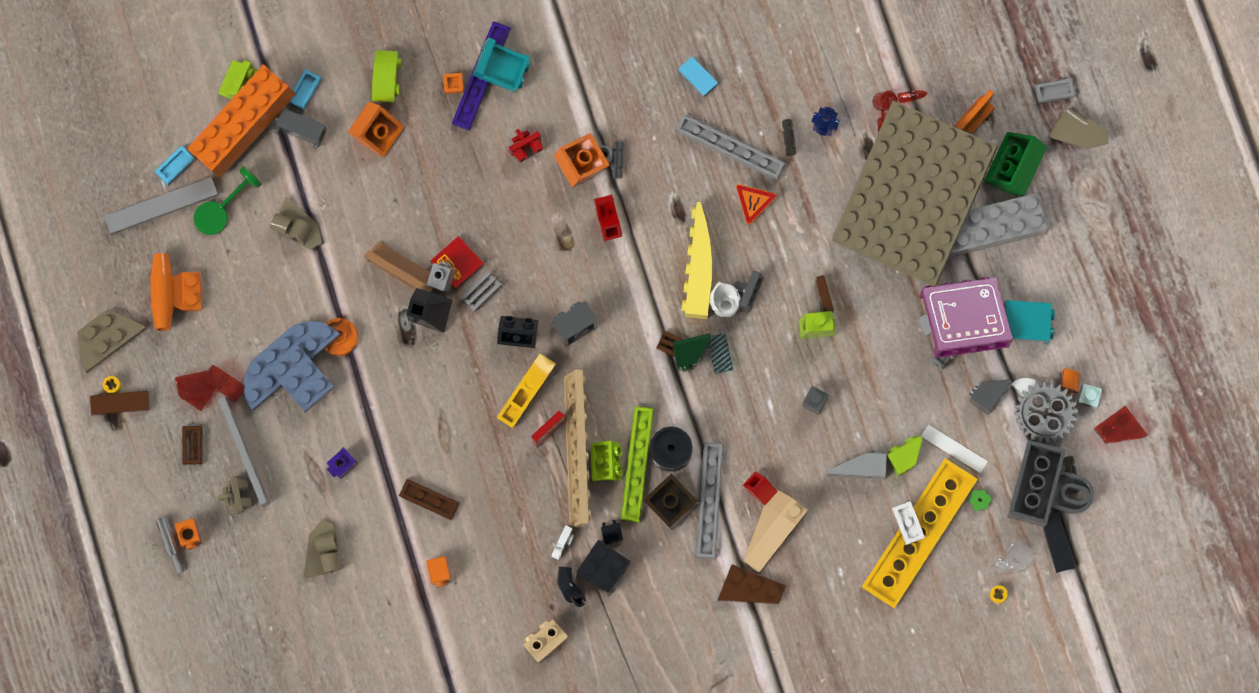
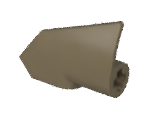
M1070 108L1065 111L1048 135L1049 138L1085 149L1108 144V131L1089 118H1083Z
M285 197L279 214L276 213L271 221L270 229L288 236L291 241L311 250L322 245L318 224L290 198Z
M323 519L309 534L304 572L305 578L341 570L337 553L338 540L335 526Z

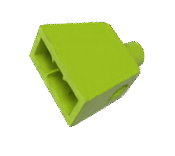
M832 311L807 313L798 320L800 339L837 335L835 316Z

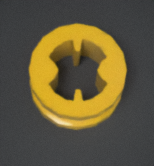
M108 376L103 381V389L109 394L118 393L121 389V382L114 376ZM113 380L117 386L116 388L113 387V390H110V387L107 386L108 382L111 383V381Z
M1001 585L994 586L990 591V598L996 604L1003 603L1008 596L1006 588ZM995 590L1003 591V599L999 600V597L997 599L994 598Z

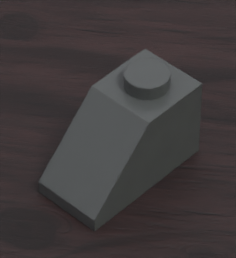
M1010 379L982 383L979 387L975 386L969 394L972 396L969 402L988 415L1012 381Z

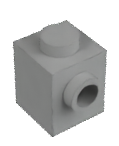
M444 261L433 263L427 285L442 291H450L456 269L451 268V264Z

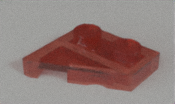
M1126 406L1094 428L1105 444L1142 439L1148 436Z

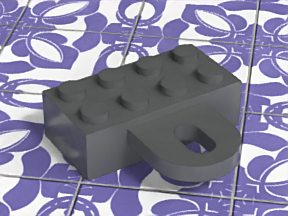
M1028 440L1007 517L1046 527L1051 509L1069 514H1080L1086 511L1094 499L1093 487L1086 478L1061 471L1066 452L1065 449ZM1071 488L1082 491L1085 494V499L1077 501L1067 498L1065 490Z

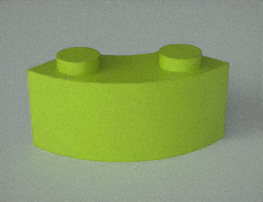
M376 50L372 79V101L395 103L396 96L400 94V84H397L398 70L402 68V59L398 58V51Z

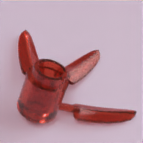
M923 90L898 93V97L892 91L876 93L872 102L875 109L881 111V118L877 120L878 133L885 119V110H889L892 101L897 102L899 100V103L918 100L925 97L927 92Z

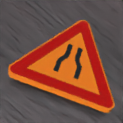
M742 184L736 185L747 224H751L777 197V194Z

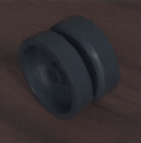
M678 427L662 428L651 439V460L662 471L671 473L680 471L691 460L693 448L691 438ZM668 447H675V450L673 452L668 451Z

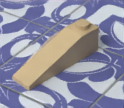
M779 490L764 505L744 562L757 573L763 569L808 511L796 500Z

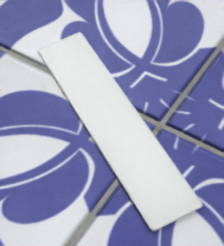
M930 425L926 427L921 435L922 438L979 473L982 472L988 462Z

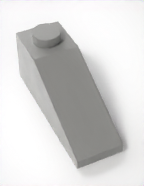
M871 450L870 453H865L828 469L826 477L884 480L886 477V454H882L881 450Z

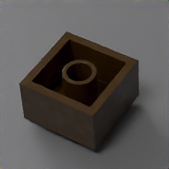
M672 473L643 500L671 530H674L700 505L698 500Z

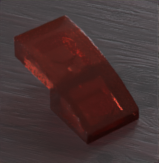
M211 365L202 378L205 384L216 392L219 391L233 403L237 402L245 390V385L215 365Z

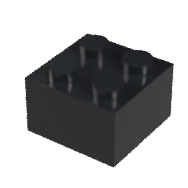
M597 540L576 573L610 596L630 566L631 561L600 540Z

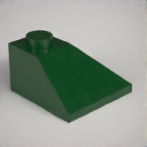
M710 333L673 342V353L678 371L689 372L694 370L693 367H697L711 344Z

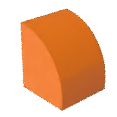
M1064 368L1061 372L1060 390L1068 388V393L1078 394L1081 373Z

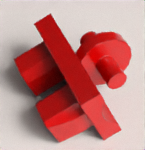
M519 129L515 130L517 136L511 139L515 144L508 147L510 155L514 156L519 163L528 158L525 149L531 147L535 154L543 150L541 135L538 131L530 135L528 130L521 133Z

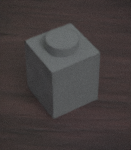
M811 386L802 403V407L819 415L829 395Z

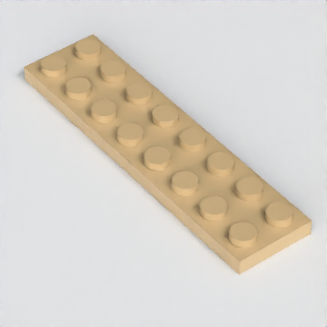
M574 370L564 376L569 524L572 529H578L589 524L591 519V511L588 509L590 491L587 490L589 471H587L586 463H588L589 455L586 452V444L588 442V434L585 432L587 415L584 413L586 395L583 389L586 379L583 375V370Z

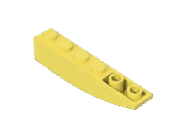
M697 202L696 207H692L691 218L695 219V224L690 226L689 237H693V243L688 244L687 255L691 256V261L686 263L685 274H689V280L684 282L683 292L687 293V299L682 301L681 311H685V317L708 319L712 281L711 245L701 202Z

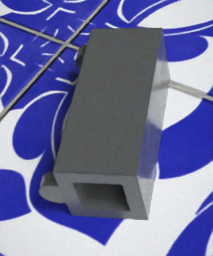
M284 108L275 119L276 134H279L280 131L314 144L313 148L316 150L318 146L320 147L327 131L324 124Z

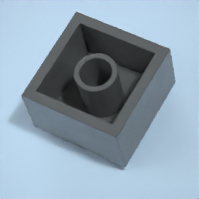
M579 301L570 307L571 310L566 313L560 312L554 317L555 320L552 321L553 329L565 348L598 328L597 319L586 301L582 303Z

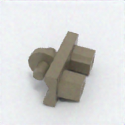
M236 476L231 477V480L227 481L228 487H223V494L218 496V501H224L225 507L232 506L233 515H237L252 506L250 497H240V492L248 490L247 479H237Z

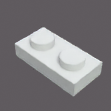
M911 501L892 508L906 545L925 538Z

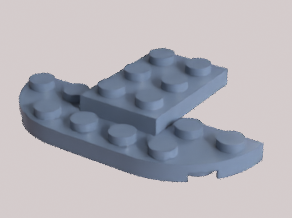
M315 321L302 322L285 331L263 350L247 368L243 388L246 401L251 409L254 411L283 386L306 413L335 388L312 360L341 335L331 326Z

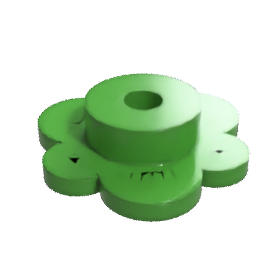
M973 490L969 503L973 505L975 511L985 510L988 508L992 498L986 494L985 490Z

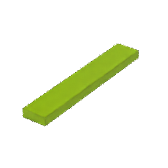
M634 407L621 521L640 523L654 408Z

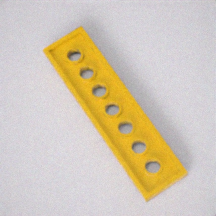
M945 458L913 507L919 524L925 531V538L911 543L915 551L913 554L908 555L904 552L906 544L899 529L861 588L894 609L978 479ZM953 480L956 483V488L948 490L945 486L946 481ZM937 496L945 498L946 504L944 506H938L935 503ZM927 512L934 513V522H927L925 520ZM896 560L902 561L904 569L901 571L895 570L893 563ZM886 576L891 577L894 580L893 586L886 587L883 584V578Z

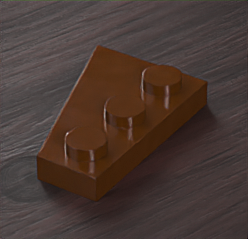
M731 564L717 601L779 604L786 585Z

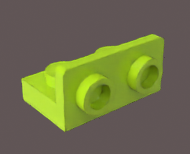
M615 441L591 443L593 482L621 481L623 469L620 459L622 455L620 443Z

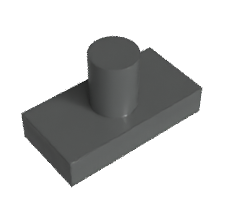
M753 270L748 284L735 281L733 285L738 289V293L743 294L739 304L743 311L750 313L764 279L760 272Z

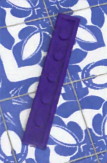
M493 21L486 40L488 38L494 39L496 44L504 47L511 28ZM473 72L452 121V125L468 131L472 127L489 82L473 76Z

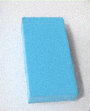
M693 57L678 68V71L703 97L718 85V82Z
M305 69L293 89L296 95L288 104L304 111L322 78Z
M181 145L155 170V173L169 186L196 159Z

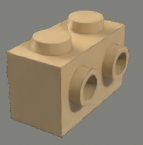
M553 619L550 622L548 620L543 622L539 626L540 631L536 634L532 632L524 639L526 643L523 646L538 664L569 639ZM554 631L555 635L549 636V633ZM536 644L541 645L539 649H534Z

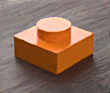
M462 73L443 74L445 94L464 93Z

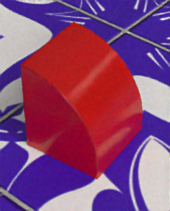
M756 471L742 485L763 505H766L778 492L764 476Z

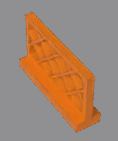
M989 90L984 97L980 96L954 127L973 134L995 109L990 104L994 92Z

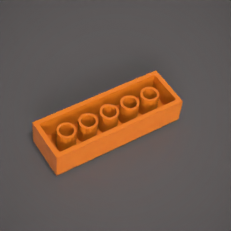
M263 64L187 149L221 178L293 99L296 93Z

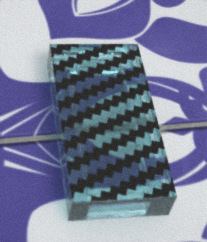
M726 334L712 335L709 352L714 374L733 371Z

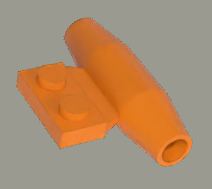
M167 253L154 254L152 261L150 293L155 330H171L174 307L181 311H201L200 272H181L173 276L169 254Z

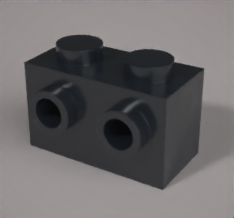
M501 316L498 326L497 344L535 348L539 320Z

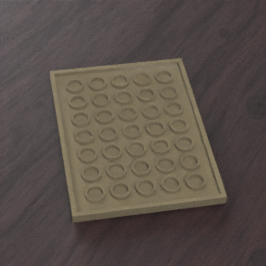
M892 101L831 241L929 285L936 286L998 145L896 101Z

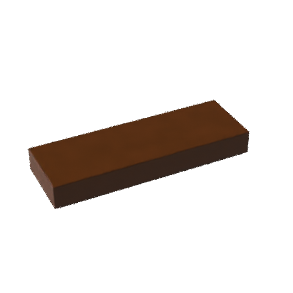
M136 391L90 396L91 415L149 411V392Z
M406 479L399 494V497L451 521L460 504L409 479Z

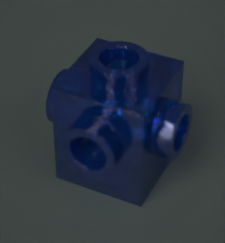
M820 107L819 112H814L811 123H814L813 131L823 136H831L832 131L837 130L840 122L837 119L838 113L830 107Z

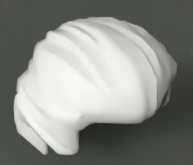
M718 282L710 293L709 305L711 309L721 317L734 316L740 307L741 301L738 289L731 284Z

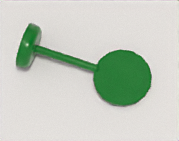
M245 166L240 169V173L245 180L221 204L209 201L204 202L196 209L193 218L194 224L203 234L215 235L224 229L228 219L224 207L248 183L255 188H259L262 185L258 178Z

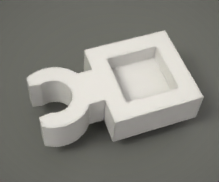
M565 525L551 555L553 558L559 560L566 545L571 544L574 538L572 528Z

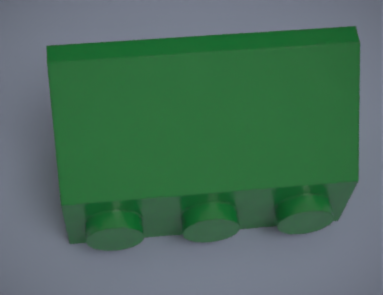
M1007 132L984 182L1008 194L1023 197L1045 154L1047 146L1035 136Z

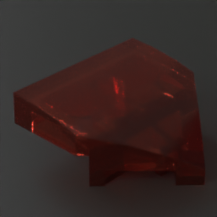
M213 369L175 377L179 397L199 411H202L217 389Z

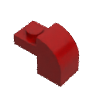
M613 195L594 199L595 210L604 241L623 237Z

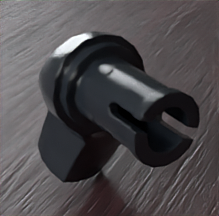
M559 567L557 585L565 600L569 603H574L577 607L584 606L585 603L583 601L586 602V598L581 594V589L572 581V568Z

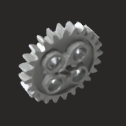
M1044 380L1042 386L1036 382L1035 388L1028 385L1029 392L1022 391L1024 397L1018 396V401L1021 403L1015 404V407L1020 410L1015 411L1014 415L1020 416L1016 419V423H1022L1019 429H1026L1025 436L1031 433V440L1037 436L1039 443H1041L1043 438L1049 443L1050 438L1057 442L1058 435L1063 439V432L1070 433L1068 426L1074 428L1075 424L1071 420H1077V416L1073 415V413H1077L1078 409L1072 408L1077 402L1070 401L1073 394L1066 395L1068 388L1060 390L1061 384L1054 387V381H1052L1049 386ZM1040 396L1043 398L1044 403L1037 405L1033 399ZM1056 400L1061 401L1063 407L1056 409L1052 403ZM1045 408H1048L1050 412L1047 416L1043 412ZM1032 415H1037L1040 418V421L1038 423H1032L1029 417ZM1051 419H1056L1059 422V425L1057 427H1051L1048 421Z

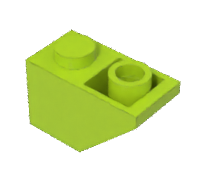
M912 436L905 440V445L900 448L896 445L888 450L889 454L886 456V459L897 477L916 466L922 443L921 436L917 438Z

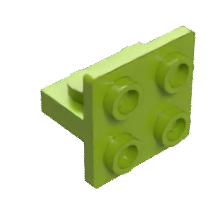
M232 60L219 89V95L232 99L258 69L253 68L249 61L244 60L243 63Z

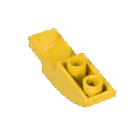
M540 353L497 418L513 428L556 363Z

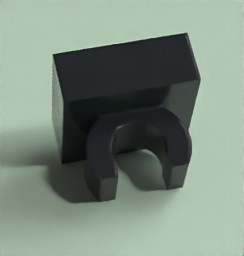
M612 520V525L606 526L605 522L602 523L600 528L604 544L623 541L620 523H617L616 520Z

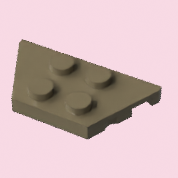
M107 309L77 331L83 370L88 373L146 328L142 324Z

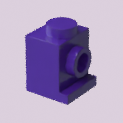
M343 447L327 462L329 466L327 471L333 477L338 476L342 479L358 463ZM339 460L343 461L341 467L336 465Z

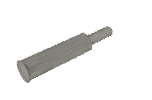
M164 516L156 521L158 522L168 555L172 557L177 573L180 574L183 572L178 558L180 553L167 518L168 516Z

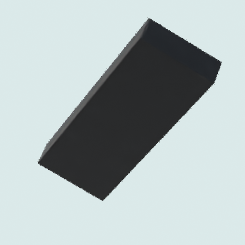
M1060 513L1049 514L1047 525L1043 527L1055 572L1060 573L1075 569Z

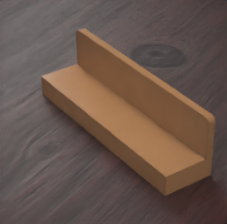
M379 241L375 244L372 251L368 250L364 256L366 261L414 290L418 288L434 293L437 289L427 285L430 275L429 271Z

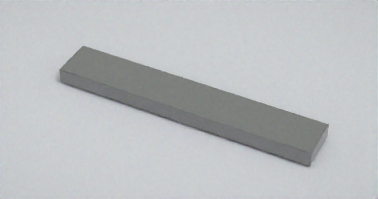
M683 114L675 130L676 133L776 181L785 166L784 162Z
M212 177L108 214L104 218L112 235L219 195Z
M226 397L219 398L218 401L259 503L262 507L268 506L269 501Z
M704 442L696 558L715 559L723 456V444Z

